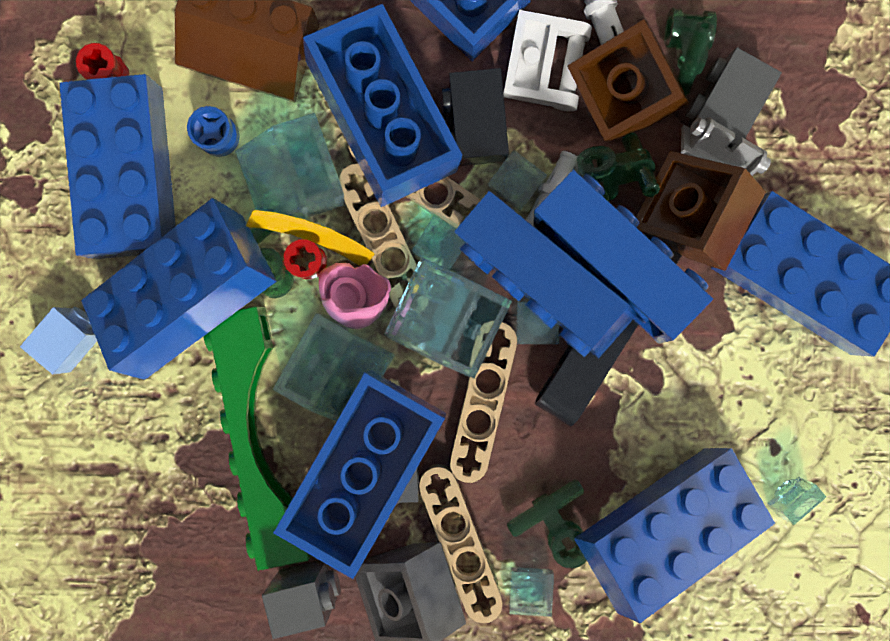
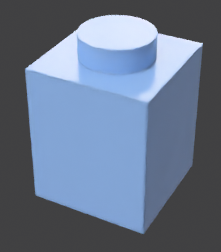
M53 307L20 347L53 375L71 372L97 342V339L85 311L77 307Z

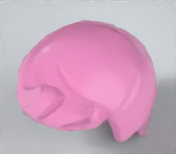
M334 263L320 271L319 293L322 305L327 313L339 324L351 329L365 328L376 321L386 308L391 291L390 282L367 264L354 268L350 263Z

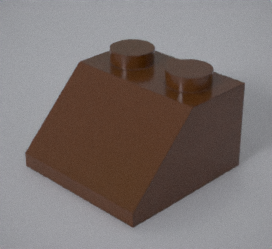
M645 19L567 65L605 142L651 126L690 104L653 30Z
M670 151L636 216L639 221V225L636 228L647 238L657 237L672 251L690 260L726 271L766 191L746 168Z

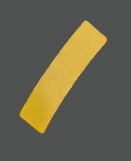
M253 210L246 223V227L268 229L307 239L346 257L359 266L368 264L375 255L374 252L330 228L289 215Z

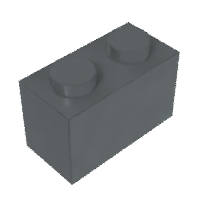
M738 47L725 59L719 56L705 80L711 83L704 96L698 93L685 113V116L690 119L687 127L690 128L698 117L702 119L710 117L735 133V139L728 145V147L732 148L741 137L746 138L782 72Z
M317 560L281 569L277 572L262 594L272 639L326 626L332 609H335L336 596L341 594L339 577L335 569L330 570L329 565Z

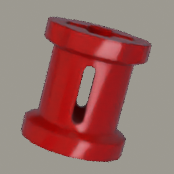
M90 43L78 52L76 67L86 80L129 76V68L125 65L124 61L119 56L114 55L103 44Z
M299 239L287 246L283 262L286 269L292 275L306 280H313L318 278L320 271L327 267L328 258L325 251L314 242L307 239ZM304 250L315 256V261H311L308 264L309 270L297 264V259L303 258Z

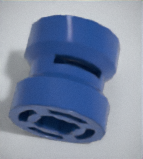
M211 106L200 107L188 119V136L194 144L211 156H227L238 146L240 138L238 127L218 108Z

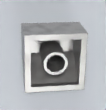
M441 542L411 544L367 558L355 576L375 641H442L466 624L460 599L456 592Z

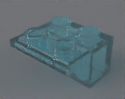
M315 113L273 125L235 151L256 210L276 212L304 219L344 206V193Z
M421 257L384 336L445 367L475 379L512 300Z
M316 313L272 390L311 412L337 421L364 373L372 370L383 377L395 354L350 328L339 324L323 313Z

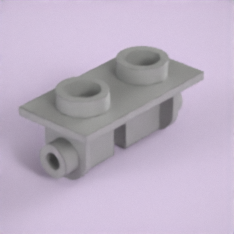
M698 117L690 128L685 125L681 127L682 154L746 168L752 176L756 172L764 173L771 164V159L767 157V151L743 137L732 148L728 147L735 139V133L710 117L706 119Z

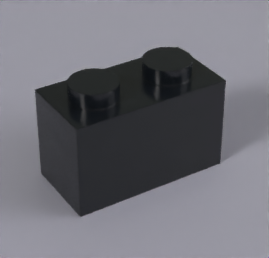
M501 68L449 73V87L442 88L444 114L452 113L454 129L449 130L462 153L459 166L506 162L509 156Z

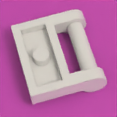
M519 10L504 86V98L552 106L562 111H576L579 96L575 94L577 85L567 65L583 56L585 42L590 40L592 26L582 21ZM557 36H562L568 39L560 88L559 90L549 89L548 83Z

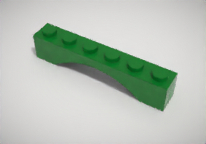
M252 307L238 310L204 336V341L208 351H213L216 368L212 369V381L216 392L222 394L224 409L220 412V420L224 433L230 434L233 450L229 452V465L234 476L238 475L241 488V492L237 494L239 513L241 517H246L250 533L246 534V549L249 558H255L257 571L308 561L311 555L274 534L276 527L293 499L275 478L264 457L257 433L255 414L257 388L264 365L274 347L266 308Z

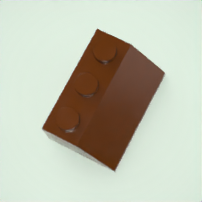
M178 0L175 7V64L178 67L295 103L307 67L303 37L318 31L320 24L313 7L292 0Z

